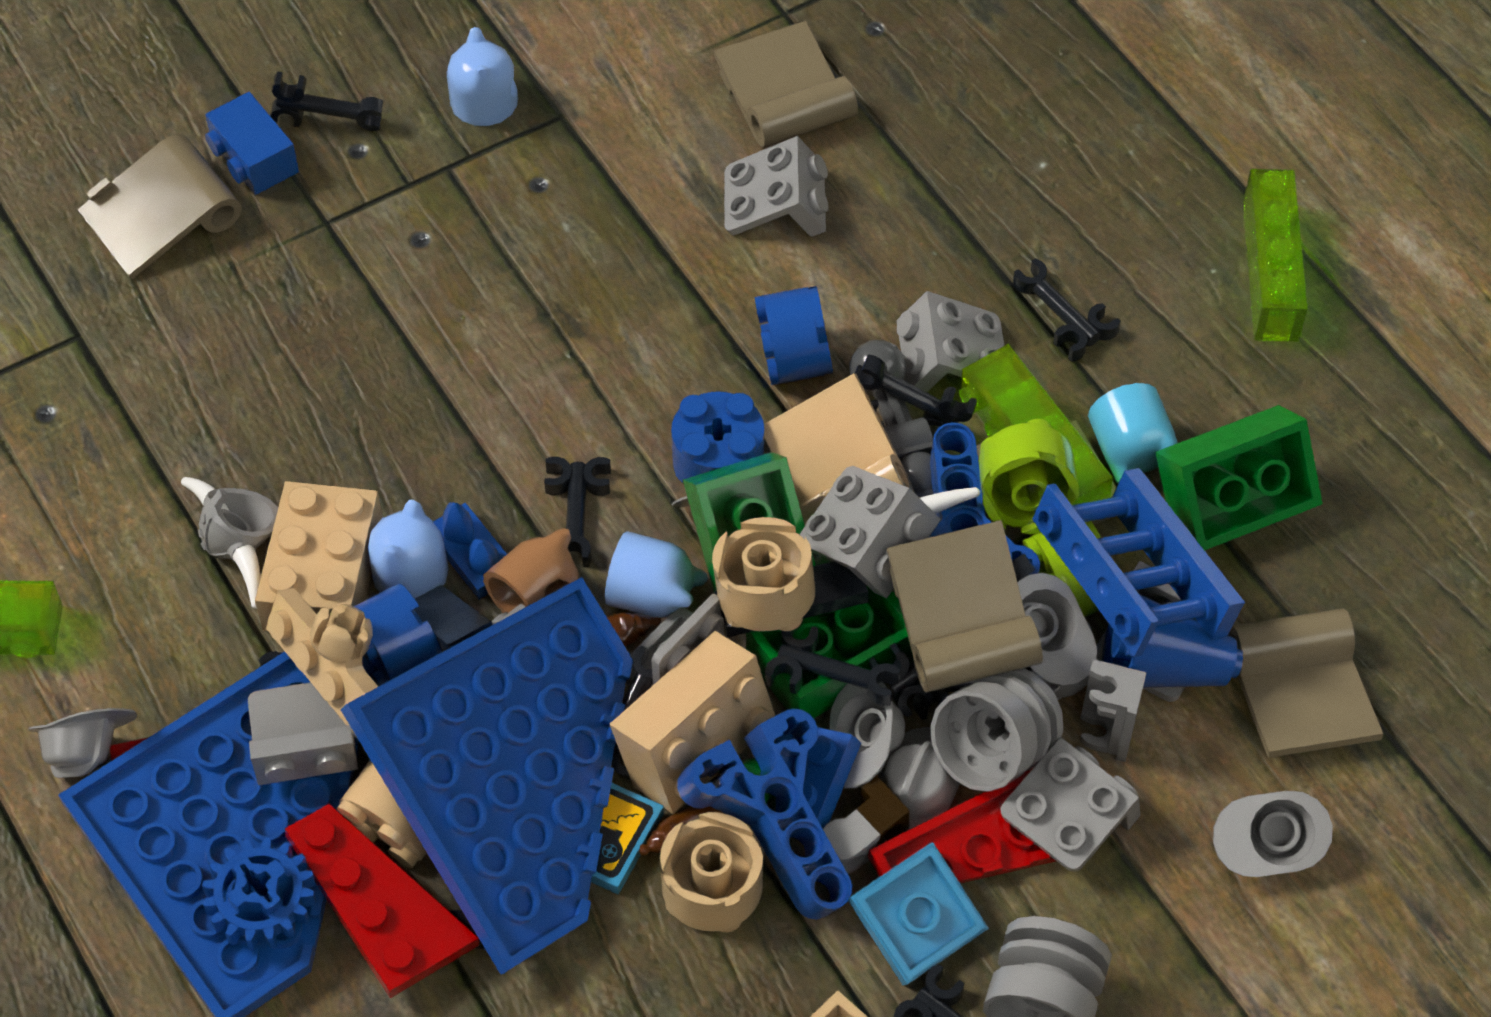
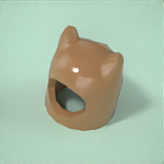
M562 528L546 537L531 538L521 542L483 574L486 590L502 613H509L521 603L527 607L579 578L577 567L567 549L571 540L569 529Z

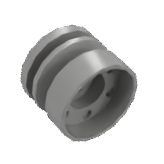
M1025 668L975 680L970 685L962 687L947 696L936 708L931 723L932 746L941 766L954 780L969 789L987 792L1008 785L1025 771L1035 767L1063 733L1062 709L1054 691L1040 676Z
M1039 916L1017 918L1007 926L1003 946L998 957V964L1001 968L993 972L983 1012L986 1017H1095L1098 1007L1095 997L1102 994L1112 954L1107 945L1097 936L1075 924L1055 918Z

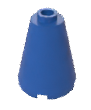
M1139 594L1149 608L1162 605ZM1189 619L1157 626L1142 656L1134 657L1108 623L1102 661L1147 672L1143 688L1226 686L1231 678H1237L1240 674L1243 663V651L1237 649V642L1233 637L1227 635L1226 637L1212 640L1198 621Z

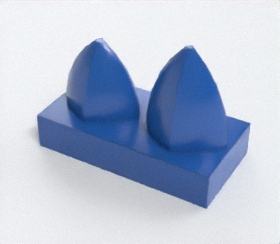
M450 502L447 504L443 516L433 521V523L441 531L447 560L480 600L488 595L483 582V574L505 557L507 553L466 503L460 505Z

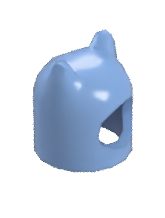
M478 27L470 29L467 42L451 56L447 68V83L450 105L454 114L463 122L474 126H490L500 123L512 115L517 107L518 91L513 79L514 64L504 48L485 39Z
M408 500L403 510L382 518L372 529L367 549L374 585L379 592L400 583L406 587L415 599L446 583L448 564L442 534L433 521L425 514L419 502Z
M626 531L621 536L611 560L605 587V604L610 607L634 611L651 617L666 618L680 607H689L693 602L692 595L690 594L691 589L704 585L709 578L705 571L693 566L685 550L675 544Z

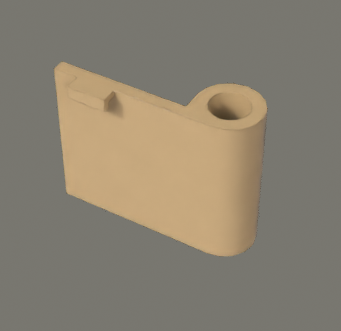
M855 373L764 424V438L771 452L787 457L805 526L808 519L815 513L833 487L835 480L849 466H855L910 488L914 492L911 481Z

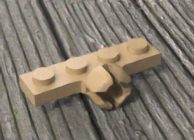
M295 588L278 590L268 617L266 630L343 722L349 725L341 709L347 703L378 687L366 673L362 663V657L368 651L373 636V626L370 619L365 618L364 612L360 609L346 604L334 606L331 614H329L330 609L327 607L321 608L316 614Z

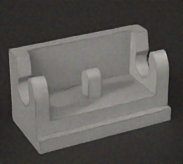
M1095 659L1092 660L1080 719L1091 725L1103 726L1107 733L1102 737H1096L1090 733H1082L1080 741L1084 746L1117 755L1116 760L1126 761L1147 672Z

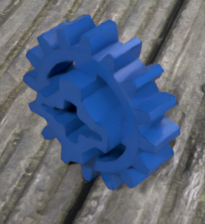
M264 837L261 847L253 848L252 843L247 838L243 840V851L238 854L229 847L224 849L227 859L224 865L216 862L210 864L212 876L216 880L203 881L202 887L205 895L208 896L207 899L202 901L206 915L213 916L210 921L216 933L227 929L226 937L230 944L234 945L243 936L246 939L249 950H254L258 940L266 938L270 948H275L277 943L276 935L283 933L292 940L296 937L292 924L295 921L308 924L310 921L308 911L303 906L316 905L315 893L310 889L316 885L312 871H305L308 866L303 854L292 858L293 853L289 843L284 842L278 850H274L270 837ZM235 880V888L227 893L231 882ZM249 884H251L256 891L259 890L262 894L268 893L270 902H268L264 896L260 897V895L256 892L251 893ZM293 885L292 897L285 907L283 905L284 897L291 893L290 887Z

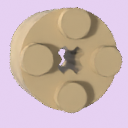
M771 517L746 520L740 523L741 529L729 536L725 532L716 542L712 562L720 608L725 615L727 623L732 627H743L754 631H791L799 627L803 620L802 617L809 611L815 598L812 551L807 538L805 537L804 539L796 532V527L788 521Z
M370 760L341 798L337 810L350 820L351 824L372 843L378 838L391 846L388 853L396 861L411 869L417 861L423 859L427 852Z
M708 812L699 814L698 819L683 824L682 821L665 838L661 848L660 866L662 894L668 912L685 925L702 931L728 933L738 929L742 922L756 909L763 889V855L761 847L753 836L752 830L747 824L736 817L724 813Z

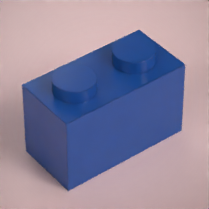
M250 91L205 114L209 132L205 134V139L209 148L216 157L222 155L226 159L228 169L235 181L239 184L244 182L254 195L299 173L294 144Z

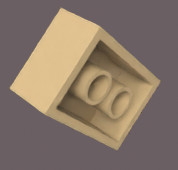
M285 481L255 598L263 631H267L268 617L278 590L295 588L316 614L323 607L330 609L329 614H331L334 606L339 604L355 606L366 600L372 575L367 546L372 529L383 518L378 491Z
M714 631L609 725L630 775L633 787L654 802L663 805L664 809L670 813L675 814L685 804L677 789V782L681 772L702 753L728 740L731 741L739 755L748 747L744 737L759 724L774 717L775 713L756 655ZM716 775L712 777L707 776L705 778H700V780L703 784H706L710 782Z

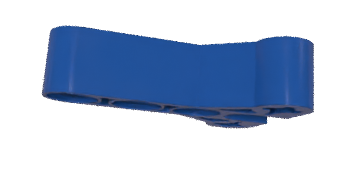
M951 422L944 424L937 429L933 437L930 457L933 494L977 487L980 490V495L937 513L936 515L941 520L929 538L991 523L985 516L975 436L967 426L961 423ZM954 450L959 452L960 454L950 455L948 453H945L944 451ZM1006 536L1012 561L1025 553L1035 568L1030 574L1039 573L1040 561L1037 554L1026 546L1016 545Z
M790 709L759 724L744 737L759 764L760 776L754 775L746 769L731 741L728 740L702 753L689 764L678 778L677 789L683 801L694 808L710 806L750 825L796 909L803 916L818 920L827 917L849 901L852 894V883L803 795L807 754L818 738V727L815 720L807 712L800 709ZM791 734L794 738L789 741L785 739L777 744L774 743L782 735ZM721 773L713 782L703 784L700 778L712 777ZM765 793H769L777 798L780 804V813L774 812L766 805ZM790 837L798 839L803 844L805 857H800L791 850L789 844ZM815 882H820L826 886L830 894L829 902H825L817 896L814 889Z

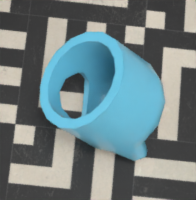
M1133 383L1120 386L1098 398L1089 410V421L1116 483H1119L1126 470L1140 468L1143 473L1157 469L1158 462L1155 452L1178 443L1158 391L1150 384Z

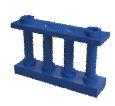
M1140 468L1124 471L1112 498L1076 505L1070 504L1056 484L1047 485L1032 518L1033 522L1134 657L1142 656L1156 627L1195 618L1212 640L1226 637L1229 634L1245 603ZM1117 516L1129 533L1097 539L1085 522ZM1143 550L1155 566L1123 573L1111 556ZM1169 584L1182 601L1149 608L1136 590Z

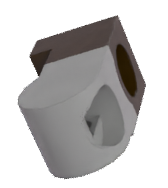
M876 775L861 788V806L846 818L835 819L829 822L823 830L845 870L850 874L869 861L867 855L870 849L904 833L909 828L910 810Z

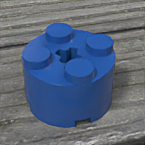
M817 286L755 297L759 323L768 322L760 324L765 358H770L766 360L771 385L810 379L833 373Z
M708 392L701 395H689L681 401L680 408L672 422L671 434L673 468L682 484L683 479L764 455V422L750 396L744 393Z
M399 583L353 606L363 611L365 618L370 619L373 626V636L368 651L362 657V663L366 673L378 687L442 653L428 620L422 622L418 614L413 610L419 607V605L402 584Z

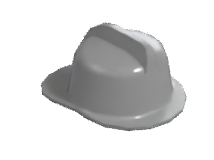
M1046 573L1027 575L1017 583L1025 615L1030 616L1035 623L1043 654L1042 663L1030 668L1036 675L1048 683L1060 686L1078 684L1089 676L1092 660L1097 658V646L1093 633L1067 584L1058 577Z
M883 682L878 684L882 688H887ZM846 684L839 692L831 708L830 730L852 734L862 742L843 788H858L870 782L881 771L892 753L900 747L905 735L903 714L893 701L888 706L876 704L868 696L867 689L851 684Z
M125 708L97 709L73 714L47 725L32 726L28 728V731L38 732L42 758L45 763L51 766V771L55 777H82L89 774L97 765L106 762L114 729L134 721L137 713L134 710Z
M931 727L917 728L906 732L900 747L892 753L878 774L880 780L910 810L908 830L947 811L960 785L941 766L932 746Z
M1280 791L1251 795L1232 801L1220 812L1213 827V845L1221 862L1229 870L1241 876L1263 877L1297 872L1313 867L1326 855L1332 842L1333 825L1325 807L1316 798L1304 792Z

